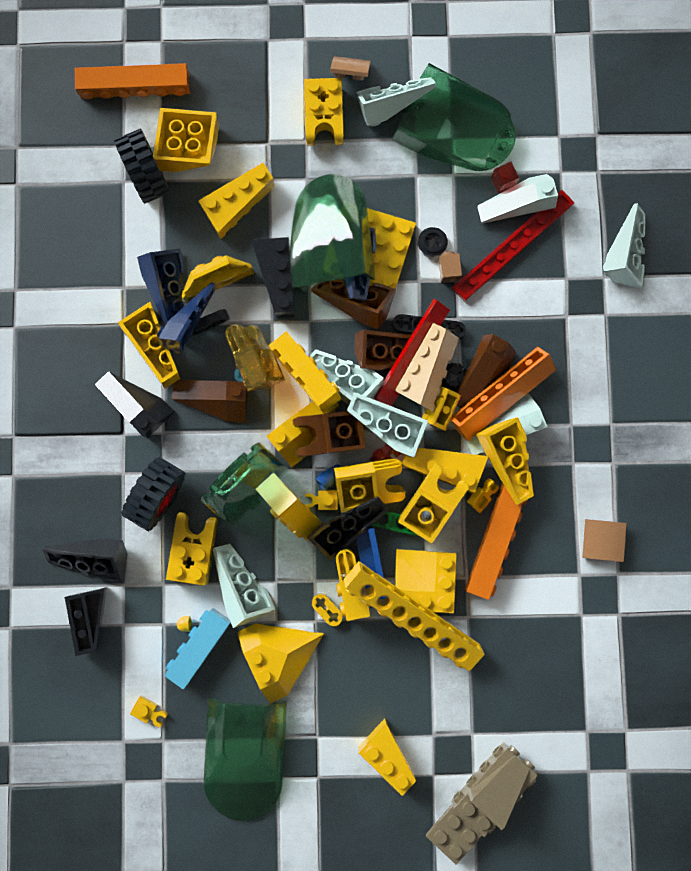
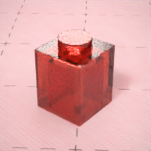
M510 161L495 168L491 175V180L499 194L515 186L519 176Z

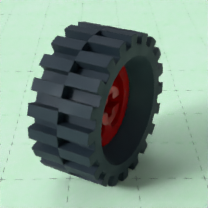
M141 128L114 139L124 167L144 204L171 193L162 171L159 170L153 158L152 149Z
M161 457L155 458L148 465L147 469H144L141 477H138L135 486L131 488V493L127 496L126 503L122 507V516L146 531H151L162 520L163 515L167 513L168 508L174 502L173 500L177 497L178 491L183 485L186 473Z

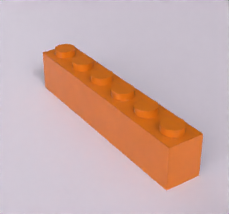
M186 63L75 68V90L80 98L92 99L93 97L108 99L117 96L122 98H128L129 96L147 97L148 95L162 97L169 94L182 96L190 94V72Z
M539 347L535 348L452 415L450 420L457 432L469 441L556 371L550 354Z
M503 482L464 589L466 592L488 600L490 596L493 597L497 588L495 582L497 578L501 577L503 559L506 560L509 555V542H512L516 535L515 525L522 518V512H520L522 505H526L528 501L527 499L516 505Z

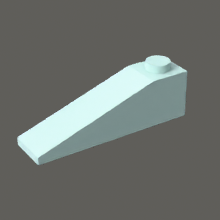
M432 77L408 81L404 86L394 83L386 89L376 86L356 92L367 126H377L381 122L386 121L434 89L436 82Z
M547 174L528 178L478 205L481 223L556 208L558 193L554 179Z
M354 392L347 411L395 451L414 458L428 420Z
M527 394L483 430L515 417L519 418L526 435L546 428L547 424L540 408L530 394ZM477 435L469 441L466 440L471 454L477 455L484 452Z

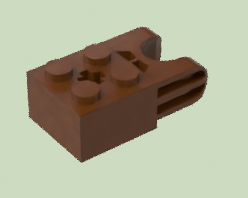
M348 411L300 416L293 419L295 427L306 428L312 434L311 443L308 446L297 449L298 457L356 451L366 448L363 423ZM339 430H343L344 434L341 435L339 433Z

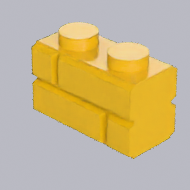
M439 387L441 392L439 397L436 396L434 412L426 408L422 418L428 420L427 424L446 431L461 395L447 388Z

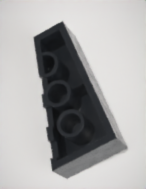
M289 237L252 239L251 242L276 318L295 317Z

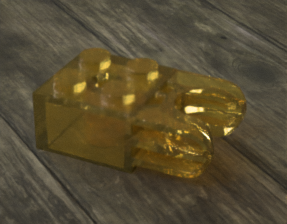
M232 324L227 328L226 338L235 358L236 367L242 375L243 384L248 391L269 389L285 380L277 358L266 344L261 329L258 326L248 325L244 327L239 324Z

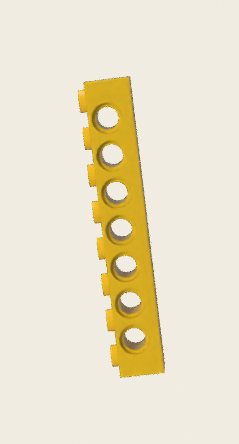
M358 561L344 578L345 590L351 596L356 595L366 606L374 607L381 616L389 617L396 626L407 629L411 636L420 638L426 646L435 648L441 656L453 660L457 667H463L470 671L485 655L478 642ZM366 585H370V586H371V587H369V588H367V589H364V588H363V587L366 586Z

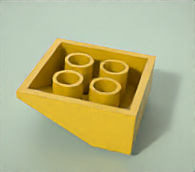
M160 108L153 158L159 170L179 172L210 166L218 139L219 122L217 113Z
M396 549L394 585L433 612L454 613L456 553Z

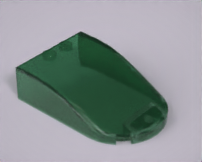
M428 63L419 79L432 77L436 82V87L406 107L392 137V141L433 160L472 171H487L499 166L512 152L516 140V128L513 126L509 110L494 97Z
M339 174L320 176L308 183L297 198L290 240L293 288L307 294L308 286L362 274L371 280H375L366 199L361 189L348 177Z
M261 442L254 444L250 448L252 452L248 455L244 452L232 462L208 488L211 491L209 495L205 493L201 497L200 501L208 509L230 524H236L250 509L254 510L260 505L262 496L256 488L272 473H275L281 479L289 470Z

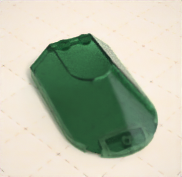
M214 697L208 698L204 790L211 805L225 817L240 821L256 819L267 813L277 802L283 784L287 701L264 705L227 703L216 700Z

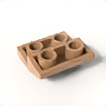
M334 56L330 73H334V77L345 78V75H353L355 80H364V77H368L371 61Z
M585 519L582 558L624 562L627 523Z

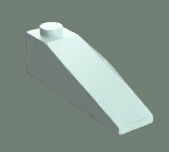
M638 203L633 205L607 254L606 262L603 266L604 273L612 281L635 288L642 287L644 265H641V255L645 254V248H643L641 240L645 236V213Z
M315 350L310 355L317 363L316 367L319 370L322 368L329 378L327 380L330 383L334 382L340 389L338 394L347 405H350L354 392L375 400L374 396L380 389L384 378L374 370L360 369V366L352 361H344L319 350Z
M231 544L214 547L213 553L224 605L233 628L250 623L274 611L275 608L267 590L264 587L261 588L255 580L256 576L253 573L250 574L245 568L244 561Z

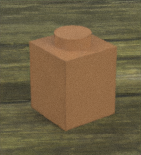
M450 251L440 255L438 262L441 282L459 281L462 276L459 253L454 254V252Z

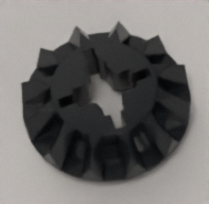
M436 227L424 229L418 237L419 250L425 256L428 255L432 258L440 256L448 245L446 234ZM436 236L435 243L437 244V246L433 245L431 248H429L430 242L427 240H432Z
M451 362L447 364L446 370L448 372L446 378L442 379L441 387L457 393L467 370L460 363ZM450 372L453 374L460 373L457 377L458 382L455 380L447 382L451 377Z

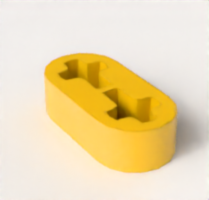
M323 593L316 594L312 599L313 608L330 626L339 625L342 621L341 611L327 595ZM317 598L325 599L326 609L321 605L319 607L316 606ZM330 610L333 614L337 612L339 614L337 616L338 621H330V614L327 611Z

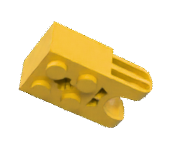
M342 78L304 79L306 145L314 146L316 135L323 130L333 134L335 145H343Z
M388 459L334 468L341 513H345L377 496L384 504L404 500L405 490L400 485L386 484L390 477L401 473L402 462L398 459Z
M435 464L400 515L398 521L430 543H433L468 490L469 485L465 481H460L451 490L440 488L437 481L442 473V468L439 464ZM423 511L430 512V516H423Z
M179 512L175 522L166 580L207 585L209 583L213 548L215 546L217 518L210 517L207 519L204 530L196 535L188 527L189 518L187 514ZM191 557V561H194V565H191L189 567L187 564V560Z
M343 549L336 556L340 582L336 583L338 597L342 596L343 602L340 603L342 617L346 616L347 621L370 617L369 607L356 595L351 596L345 590L344 578L356 565V559L352 550Z

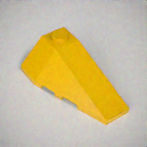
M313 401L266 436L291 468L305 458L297 456V449L308 446L312 441L311 432L303 427H295L293 419L300 416L324 414ZM338 403L334 404L325 413H334L339 407Z
M515 417L477 433L476 435L484 452L514 503L518 505L533 497L532 478L528 466L529 454L526 450L527 438L519 418Z

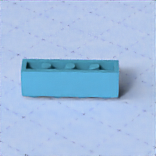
M214 608L210 611L206 610L199 619L202 621L199 627L194 626L188 635L190 639L187 644L182 643L177 650L179 654L175 660L171 659L165 667L168 671L164 676L182 689L191 681L231 623L230 619Z

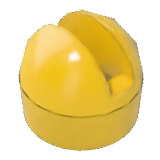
M191 616L179 618L177 628L180 631L191 632Z

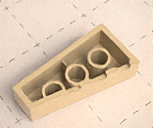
M433 323L395 391L434 412L436 396L439 397L441 392L439 387L442 379L446 378L448 372L446 367L448 362L452 360L459 338L447 329Z

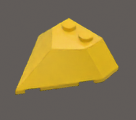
M257 623L237 632L249 667L261 692L270 704L290 693L324 633Z

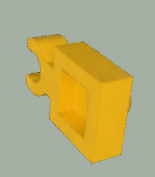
M490 478L485 481L483 488L478 487L475 493L467 500V503L479 514L492 500L490 496L499 489V486L494 484L495 482Z
M337 490L318 491V496H314L311 493L305 494V497L312 498L311 504H305L308 508L318 504V510H338Z
M140 695L130 715L146 724L151 719L156 727H161L163 723L158 720V716L166 718L168 713L164 710H155L158 704Z

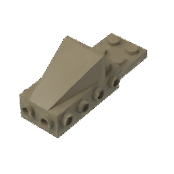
M503 742L494 749L489 759L480 765L475 775H472L461 791L454 795L451 806L426 833V837L455 865L459 863L481 836L485 837L487 834L492 833L496 825L501 830L505 828L515 803L521 800L522 793L527 787H532L536 782L538 775L533 770L535 766L528 759H521L519 757L520 752L512 745L509 747Z

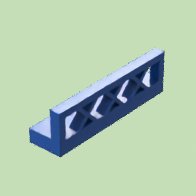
M374 528L366 529L356 538L360 562L383 577Z

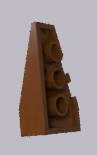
M320 277L312 287L311 292L358 322L379 329L388 316L396 289L380 283H372V286H369L367 299L362 301L350 298L343 280Z
M362 330L355 333L354 353L360 369L382 370L393 367L411 335Z
M494 334L483 335L458 389L457 394L461 395L457 407L462 408L509 369L516 354V351L509 342Z
M178 380L173 383L172 399L227 422L246 423L249 385L247 382Z

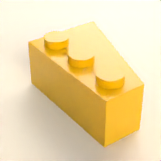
M384 718L359 745L358 753L403 796L416 782V779Z

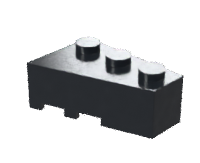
M107 587L64 597L75 656L96 652L99 649Z

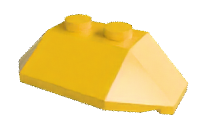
M226 255L223 257L217 256L212 259V262L199 264L190 272L182 298L187 304L211 282L215 283L216 291L253 274L254 270L249 263Z

